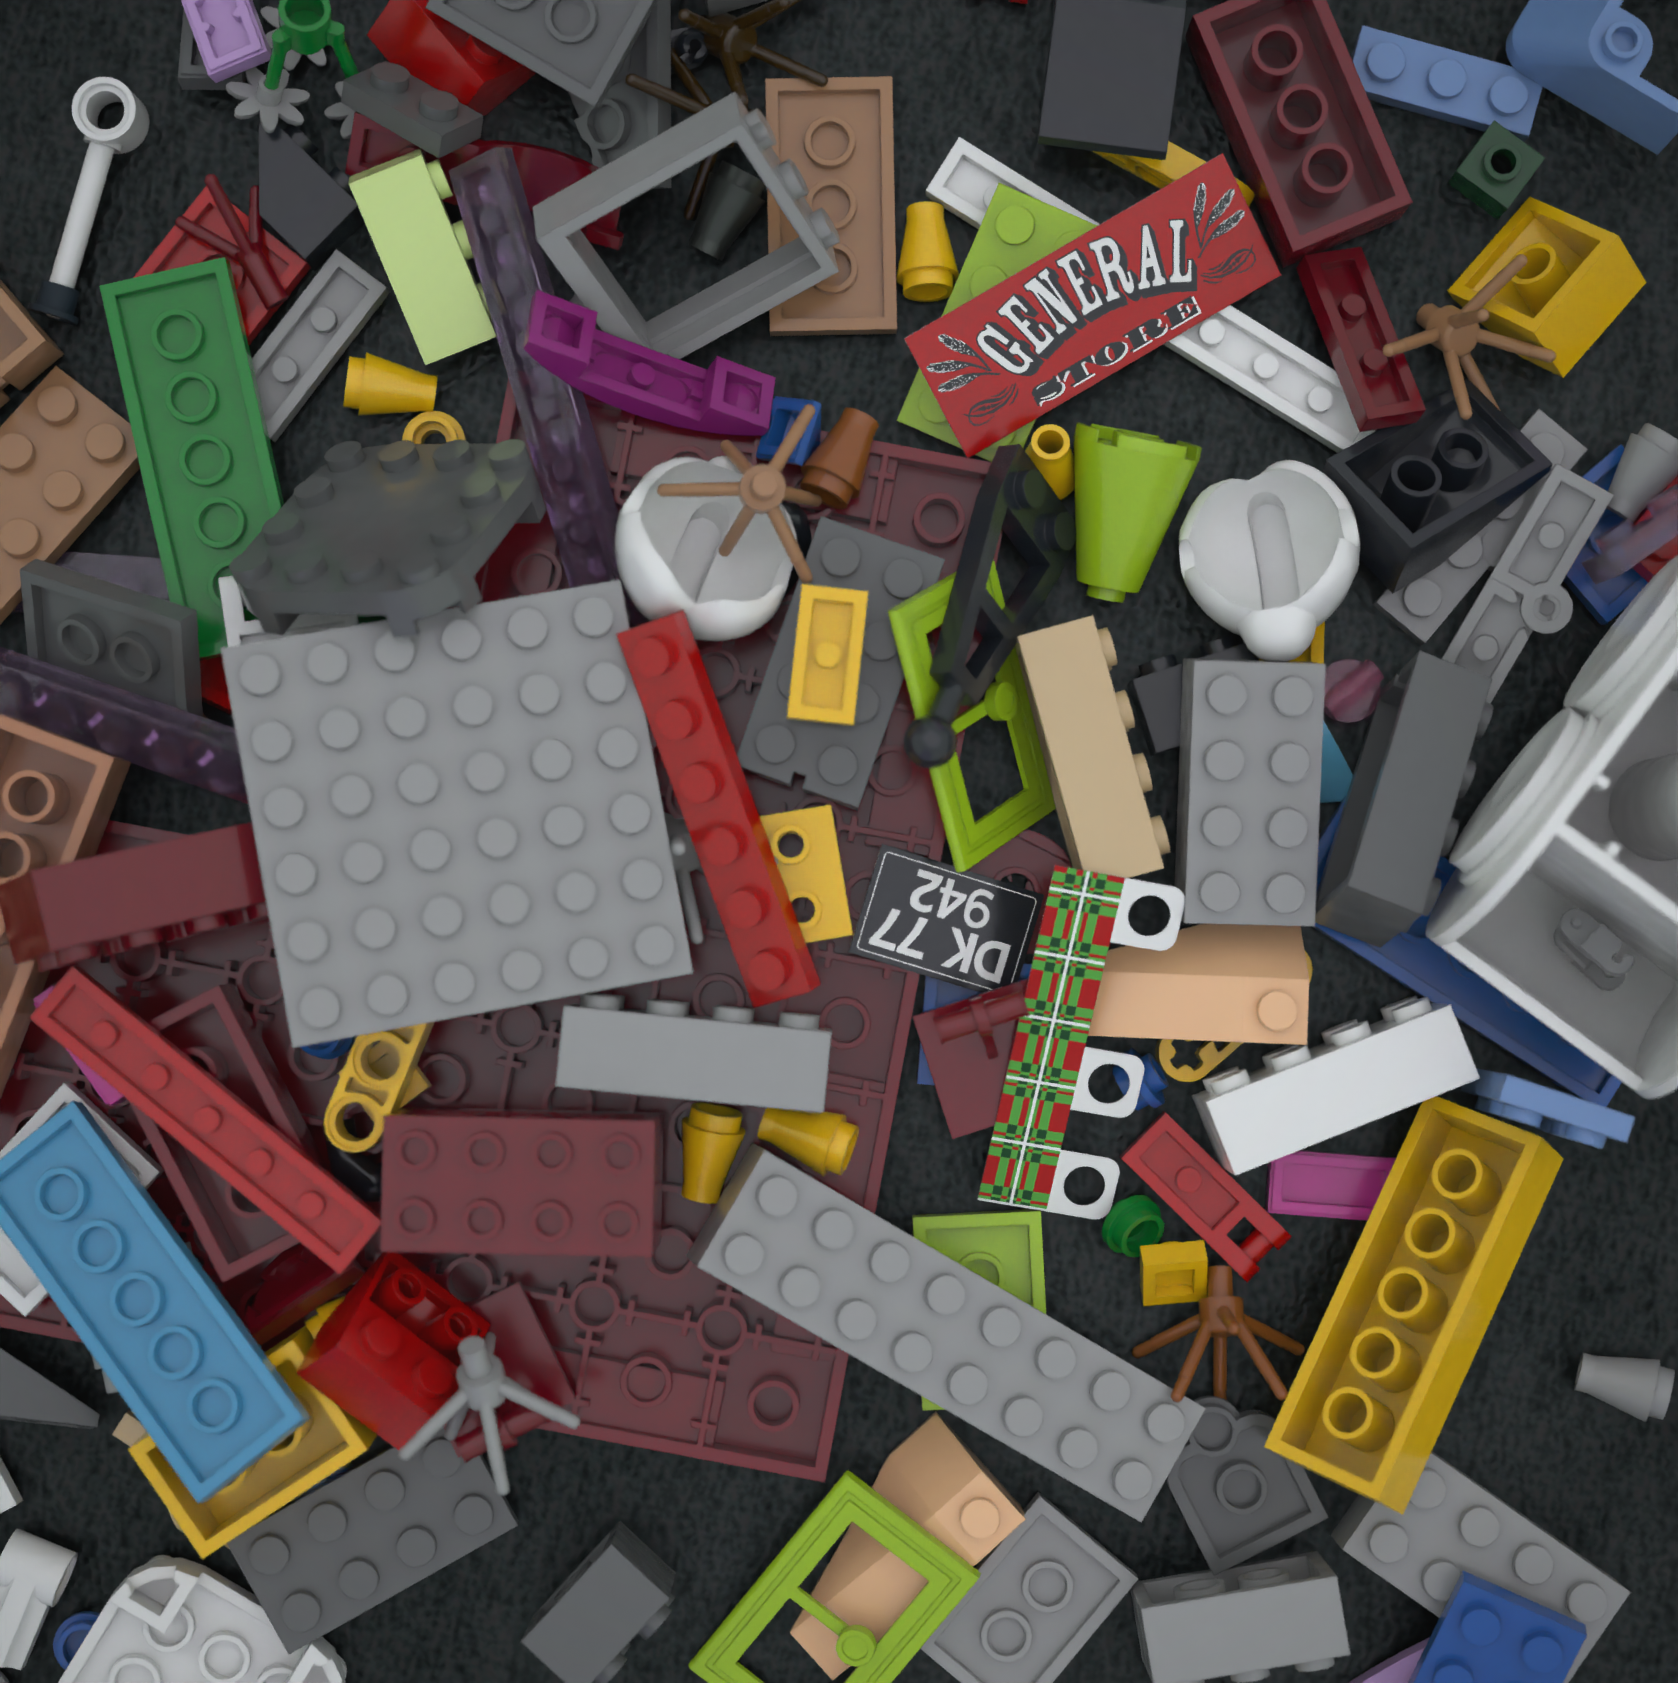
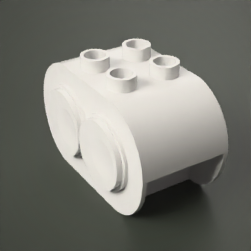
M1678 555L1669 561L1646 584L1614 622L1573 681L1564 700L1565 709L1556 714L1528 742L1480 803L1453 847L1449 861L1457 868L1437 900L1426 927L1427 938L1645 1099L1659 1098L1678 1088ZM1581 909L1587 912L1600 925L1603 923L1624 942L1618 954L1614 956V962L1620 963L1625 955H1631L1634 958L1633 966L1625 974V980L1616 990L1605 991L1599 989L1571 963L1572 960L1555 944L1554 931L1559 925L1560 918L1568 910ZM1604 972V975L1607 978L1613 977L1612 975H1609L1606 972Z

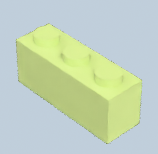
M420 148L350 176L349 186L425 365L497 337L492 320L503 315L489 281L485 280L477 284L467 260L477 257L478 254L464 220L452 224L442 200L453 196V193L439 159L427 163Z

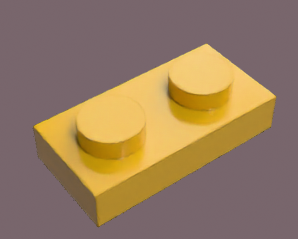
M802 584L787 719L854 726L868 591Z

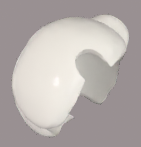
M727 456L715 457L710 461L693 457H678L655 466L643 476L624 503L616 525L615 556L621 582L632 603L650 621L684 609L694 639L725 641L748 635L762 627L778 610L785 595L793 567L767 513H756L730 555L724 557L719 554L721 543L743 508L739 496L662 497L658 494L657 488L660 484L740 482L743 474ZM780 503L779 507L797 541L791 517Z
M1294 460L1275 462L1268 466L1261 474L1250 480L1230 478L1210 485L1199 494L1191 505L1179 532L1180 566L1188 591L1210 618L1232 633L1241 635L1247 648L1258 658L1265 661L1288 662L1299 657L1310 646L1316 627L1329 618L1346 597L1359 566L1360 537L1351 504L1339 487L1324 473L1312 466Z

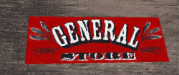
M1222 153L904 339L966 457L970 458L1274 280L1281 273Z

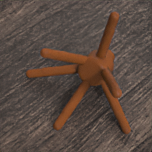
M1231 1266L1208 1267V1297L1198 1300V1314L1155 1335L1132 1349V1355L1139 1359L1198 1329L1171 1392V1399L1174 1402L1183 1400L1210 1337H1214V1396L1225 1400L1227 1391V1337H1239L1265 1381L1279 1400H1285L1288 1391L1253 1334L1298 1356L1302 1355L1305 1351L1301 1343L1244 1314V1299L1233 1294Z

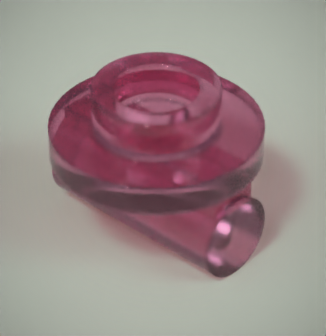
M1343 659L1326 667L1324 713L1331 719L1343 723L1357 722L1369 716L1379 702L1381 694L1380 681L1384 679L1378 667L1369 659L1364 662L1355 659Z

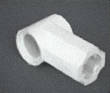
M16 1529L0 1556V1667L18 1670L26 1666L50 1607H54L62 1596L78 1557V1553L21 1529Z

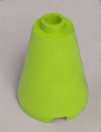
M1076 422L1073 435L1076 580L1088 584L1087 596L1123 603L1126 592L1139 593L1198 465L1202 447L1178 440L1176 444L1164 442L1163 439L1156 435L1097 424L1089 426Z

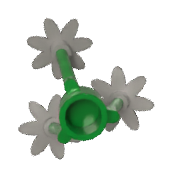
M280 0L278 9L269 6L261 9L262 17L270 25L277 28L266 34L270 49H272L266 75L258 68L253 67L245 71L248 84L243 82H229L226 84L227 92L236 99L242 100L234 110L236 118L240 120L249 119L260 113L262 128L267 133L274 132L278 123V117L288 124L294 126L302 125L304 118L294 106L306 103L310 98V94L305 90L285 89L289 79L288 71L295 68L301 55H306L317 66L323 67L326 64V56L323 50L326 45L332 46L346 79L359 73L345 41L344 26L332 20L329 0ZM343 81L337 82L335 85V89L341 98ZM341 102L327 107L324 111L327 118L344 120L340 130L342 138H351L354 112L356 111Z

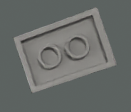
M1037 1492L1023 1509L1026 1520L975 1567V1569L981 1572L978 1581L920 1649L961 1683H1053L1137 1582V1574L1041 1493Z

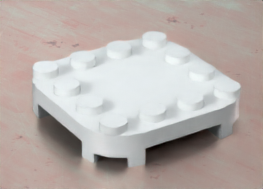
M158 1555L151 1558L146 1564L132 1570L115 1589L58 1683H345L347 1668L344 1660L337 1654L335 1648L322 1636L295 1652L288 1654L256 1595L204 1565L184 1558Z

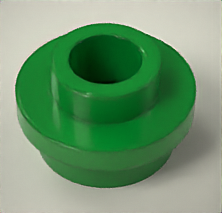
M1135 1195L1118 1201L1111 1207L1102 1227L1104 1242L1114 1252L1124 1253L1128 1257H1139L1140 1246L1157 1244L1163 1235L1164 1222L1161 1219L1158 1205L1145 1195Z

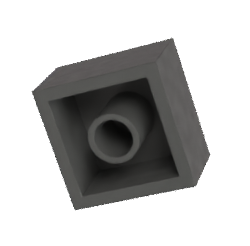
M619 1521L533 1614L521 1642L564 1683H608L626 1662L627 1658L624 1654L631 1646L629 1643L637 1633L643 1639H648L671 1613L672 1610L669 1608V1605L675 1598L671 1590L676 1572L628 1527Z

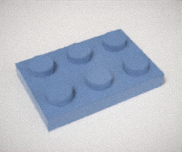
M1478 1068L1476 1069L1480 1079L1462 1085L1461 1088L1463 1092L1478 1096L1475 1109L1511 1121L1528 1124L1540 1131L1603 1149L1606 1137L1627 1143L1635 1119L1633 1116L1507 1074Z

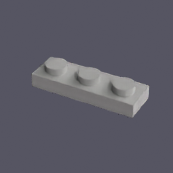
M337 249L252 358L269 438L274 442L277 441L390 293L385 285Z

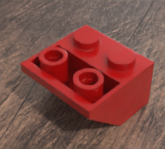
M390 0L367 33L368 38L390 63L405 67L411 75L437 90L453 94L459 102L482 115H487L536 74V72L425 8L429 0Z
M382 1252L322 1324L296 1374L400 1451L415 1433L458 1392L459 1385L456 1373L462 1364L458 1351L459 1344L468 1337L477 1336L484 1339L491 1324L398 1252Z

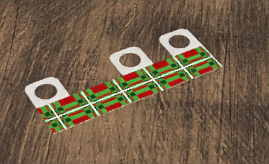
M1055 865L1024 996L1030 1016L1019 1018L977 1200L1088 1219H1101L1110 1212L1120 1174L1118 1164L1113 1159L1061 1150L1070 1110L1123 1118L1130 1115L1136 1107L1144 1075V1064L1141 1059L1134 1055L1085 1047L1110 942L1156 951H1164L1171 948L1176 942L1185 907V896L1177 887ZM1148 895L1160 897L1167 903L1170 909L1168 925L1163 931L1153 936L1138 934L1131 928L1128 920V913L1132 904L1137 899ZM1105 1064L1118 1065L1129 1076L1130 1085L1127 1093L1122 1099L1113 1103L1097 1101L1092 1097L1088 1089V1081L1092 1072ZM1079 1167H1092L1098 1170L1104 1178L1105 1188L1103 1194L1092 1204L1078 1205L1071 1202L1064 1192V1181L1067 1175Z

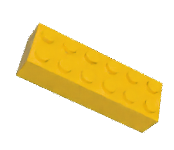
M1437 1096L1422 1101L1264 1445L1265 1448L1300 1467L1393 1511L1404 1514L1564 1160L1543 1137Z

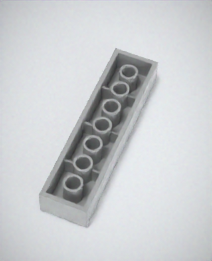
M754 1143L750 1145L686 1255L697 1267L1141 1523L1206 1409L1184 1396L1182 1401L1174 1402L1171 1399V1392L1173 1390L1171 1387Z

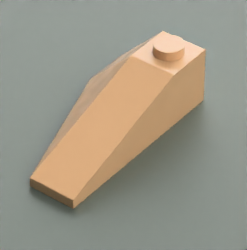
M1198 924L1179 930L1174 945L1164 951L1128 945L1108 950L1088 1036L1307 1045L1309 975L1301 926Z
M936 1411L889 1453L878 1472V1477L871 1487L973 1567L1026 1520L1022 1506ZM851 1522L841 1543L823 1570L810 1595L849 1626L861 1625L868 1628L875 1636L877 1644L928 1583V1580L859 1526ZM802 1608L790 1629V1634L824 1672L834 1680L850 1667V1665H847L839 1658L836 1652V1642L839 1636Z

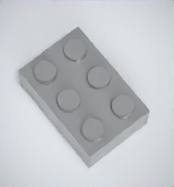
M1318 1551L1238 1564L1215 1576L1208 1569L1137 1581L1130 1589L1141 1656L1152 1683H1205L1204 1679L1230 1675L1233 1682H1253L1267 1678L1270 1675L1269 1668L1295 1664L1297 1671H1318L1332 1667L1335 1664L1334 1657L1350 1655L1337 1575Z

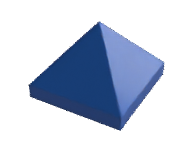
M775 396L772 402L769 429L764 436H761L756 458L771 461L803 407L811 404L815 407V414L786 464L802 466L820 444L821 403L814 400Z

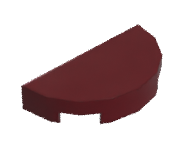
M302 1243L289 1248L279 1254L262 1271L260 1277L265 1281L256 1294L254 1307L248 1306L246 1310L247 1330L259 1345H263L359 1280L365 1274V1271L355 1258L345 1272L339 1274Z

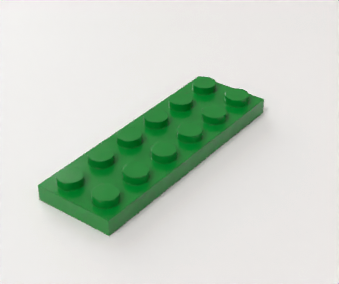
M225 257L100 285L170 602L197 610L200 661L221 657V648L228 647L219 577L233 576L229 568L232 560L243 553L262 531L264 523L274 517L284 505L230 262ZM247 606L243 607L245 621L259 620L247 609Z

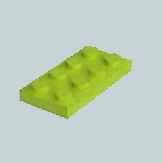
M998 183L942 316L1098 225ZM919 368L897 421L961 448ZM1036 419L975 455L992 462L999 446L1020 444L1024 449Z

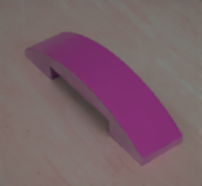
M536 290L532 296L523 349L540 365L567 384L608 405L672 426L729 435L764 436L768 431L776 377L719 356L714 359L708 369H704L595 329L598 312L539 290Z

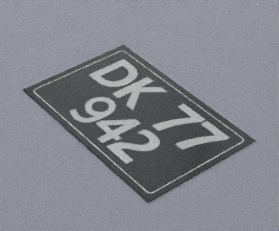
M882 844L849 952L983 993L1019 981L1044 895L971 871L956 872L955 867Z

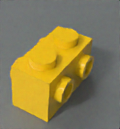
M831 805L760 816L773 855L778 859L777 866L791 904L798 898H807L815 906V913L812 919L805 923H799L805 942L853 935ZM789 834L798 835L804 842L802 852L792 858L783 856L779 851L781 839Z

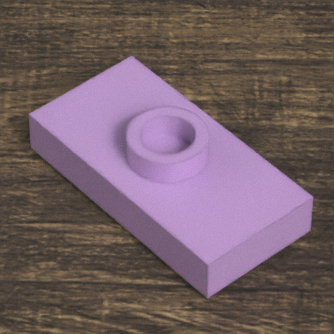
M181 0L208 76L215 83L270 61L271 49L253 0Z

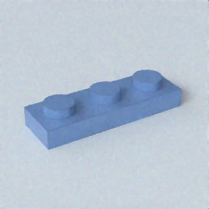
M1362 25L1358 32L1351 59L1369 100L1484 132L1495 120L1523 142L1529 137L1543 86L1524 76L1512 66Z

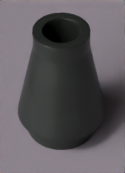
M722 160L716 174L709 172L695 229L688 244L722 261L728 248L766 202L761 198L766 188L764 182Z

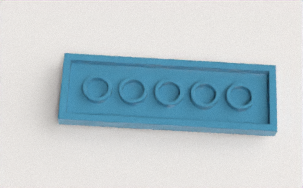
M70 1102L0 1159L1 1228L198 1503L207 1502L311 1418L82 1102Z

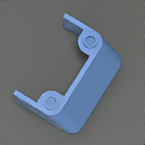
M1528 0L1506 40V53L1511 65L1524 76L1658 155L1678 134V99L1640 77L1653 51V40L1647 26L1639 18L1620 8L1624 0Z

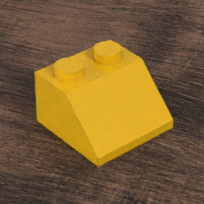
M1529 197L1448 289V293L1458 304L1464 307L1517 255H1525L1527 257V264L1481 308L1489 312V318L1480 323L1491 332L1553 350L1556 354L1553 362H1544L1531 357L1517 355L1564 378L1647 282L1619 235Z

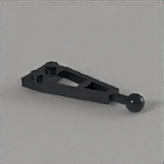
M1020 444L998 447L977 494L929 672L940 687L928 715L914 720L908 726L904 735V750L908 758L922 768L933 769L941 767L953 757L957 747V737L952 724L960 706L978 704L1015 647L1017 636L1024 633L1059 579L1076 541L1075 520ZM1001 529L1030 566L1003 609L1000 608L986 589ZM976 628L983 639L965 665L974 629Z

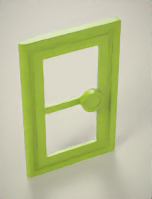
M993 559L986 589L1000 608L1003 609L1005 602ZM956 572L888 610L916 719L928 715L939 689V685L929 674L932 657L926 633L943 624ZM1015 647L996 674L997 682L991 683L987 688L985 699L956 716L952 727L957 734L987 714L995 721H1007L1024 789L974 822L956 751L945 765L929 769L956 872L968 870L1056 809Z
M846 1471L689 1662L688 1666L707 1683H764L737 1661L786 1601L791 1598L839 1636L836 1642V1652L839 1658L847 1665L856 1667L844 1683H892L978 1581L981 1572L852 1472ZM851 1522L859 1526L928 1580V1583L877 1644L875 1636L868 1628L861 1625L849 1626L799 1587Z

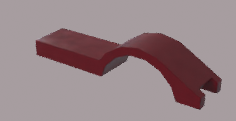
M356 111L354 112L345 174L355 175L420 149V147ZM477 139L441 158H437L421 148L427 163L439 159L450 185L453 196L442 201L465 208L506 206L533 211V206L600 169L581 158L558 150L520 142L484 141ZM621 206L580 228L589 242L616 250L622 246L624 233L617 230Z

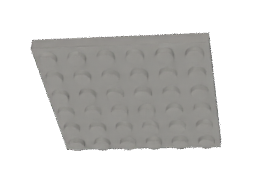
M621 580L476 604L467 614L462 613L459 608L443 610L421 618L416 624L419 635L394 638L388 620L221 648L293 1048L693 973L646 715L616 635L630 629Z

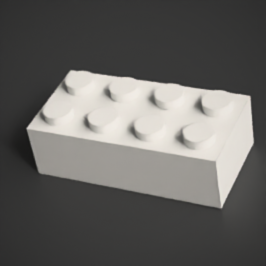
M1417 996L1408 997L1381 1008L1380 1011L1384 1018L1381 1021L1371 1025L1368 1024V1021L1358 1023L1357 1019L1347 1021L1321 1032L1325 1042L1310 1049H1308L1307 1045L1290 1044L1263 1055L1262 1059L1265 1067L1247 1073L1246 1069L1239 1070L1238 1066L1203 1079L1206 1090L1192 1095V1098L1219 1165L1233 1175H1238L1480 1079L1451 1005L1430 1003L1428 997L1417 999Z

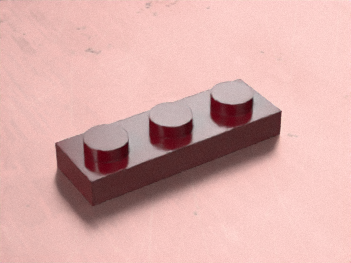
M1362 247L1304 255L1296 270L1359 432L1417 423L1426 408L1404 353L1391 357L1383 354V347L1398 341V338Z

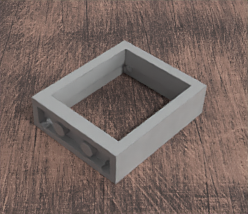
M736 92L731 93L533 206L536 240L583 305L588 309L598 312L596 323L601 330L677 359L683 358L839 272L833 246L840 242V238L833 222L822 207L813 212L804 198L805 195L809 194V191L799 169L790 158L781 163L772 149V146L776 144V139L766 118L758 108L748 112ZM737 141L799 237L646 322L580 228L732 142Z

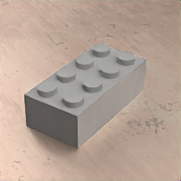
M1183 658L1175 887L1180 889L1185 896L1182 922L1196 924L1315 926L1326 664L1304 661L1271 662L1265 660Z
M603 993L581 994L580 1004L574 1003L563 1008L556 1087L824 1112L832 1029L819 1027L820 1015L781 1011L779 1023L754 1021L755 1009L716 1005L713 1007V1017L689 1015L690 1002L664 999L647 1000L646 1010L624 1008L625 996Z
M1433 1451L1428 1458L1403 1515L1358 1494L1330 1535L1343 1551L1439 1618L1464 1570L1585 1624L1587 1637L1563 1683H1569L1630 1594V1591L1612 1576Z

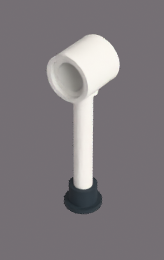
M96 77L88 80L77 90L73 98L72 116L79 130L85 134L83 141L89 145L49 281L42 280L36 303H29L27 308L42 316L77 325L79 318L74 316V311L80 294L74 288L113 154L127 153L137 148L144 141L149 129V116L144 104L125 84L111 77ZM113 102L123 103L124 116L121 122L111 129H100L98 127V115L102 108Z

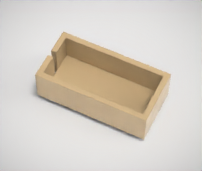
M1092 615L1017 636L1015 649L1019 658L1048 773L1056 813L1072 868L1124 878L1163 869L1164 865L1161 855L1170 853L1169 840L1161 816L1158 815L1150 818L1144 793L1153 790L1152 780L1143 753L1132 755L1126 732L1135 727V721L1126 691L1115 692L1109 671L1112 670V666L1117 665V657L1108 628L1097 630Z

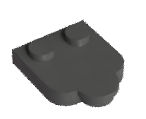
M1203 1396L1193 1400L1206 1409L1166 1478V1483L1214 1576L1329 1518L1304 1468L1264 1447L1276 1421L1273 1416L1260 1410H1246L1239 1413L1230 1402L1217 1396Z

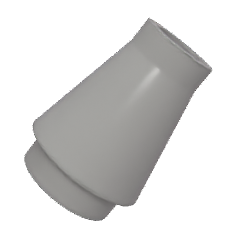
M1645 423L1637 435L1630 433L1608 490L1614 496L1609 502L1607 509L1626 521L1634 523L1639 514L1678 476V439L1649 423Z
M1582 1353L1574 1390L1587 1393L1646 1422L1648 1416L1663 1420L1671 1398L1675 1370L1660 1366V1359L1594 1356Z

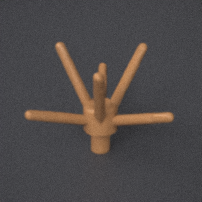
M1523 254L1517 255L1462 309L1453 305L1441 308L1433 303L1423 305L1419 309L1416 319L1417 323L1426 330L1389 343L1383 347V354L1387 357L1427 344H1431L1442 351L1454 398L1462 419H1470L1472 409L1461 366L1468 379L1500 410L1470 353L1477 343L1544 362H1553L1556 358L1553 350L1480 329L1478 324L1489 318V312L1481 308L1527 264V257Z
M811 404L803 407L769 465L753 466L731 441L723 440L720 448L743 474L740 482L660 484L657 488L658 494L662 497L739 496L743 508L721 543L719 554L724 557L730 555L756 513H767L800 580L806 584L810 583L813 575L779 504L782 500L813 507L820 506L822 503V498L818 494L786 486L785 479L781 474L783 467L813 418L815 407Z

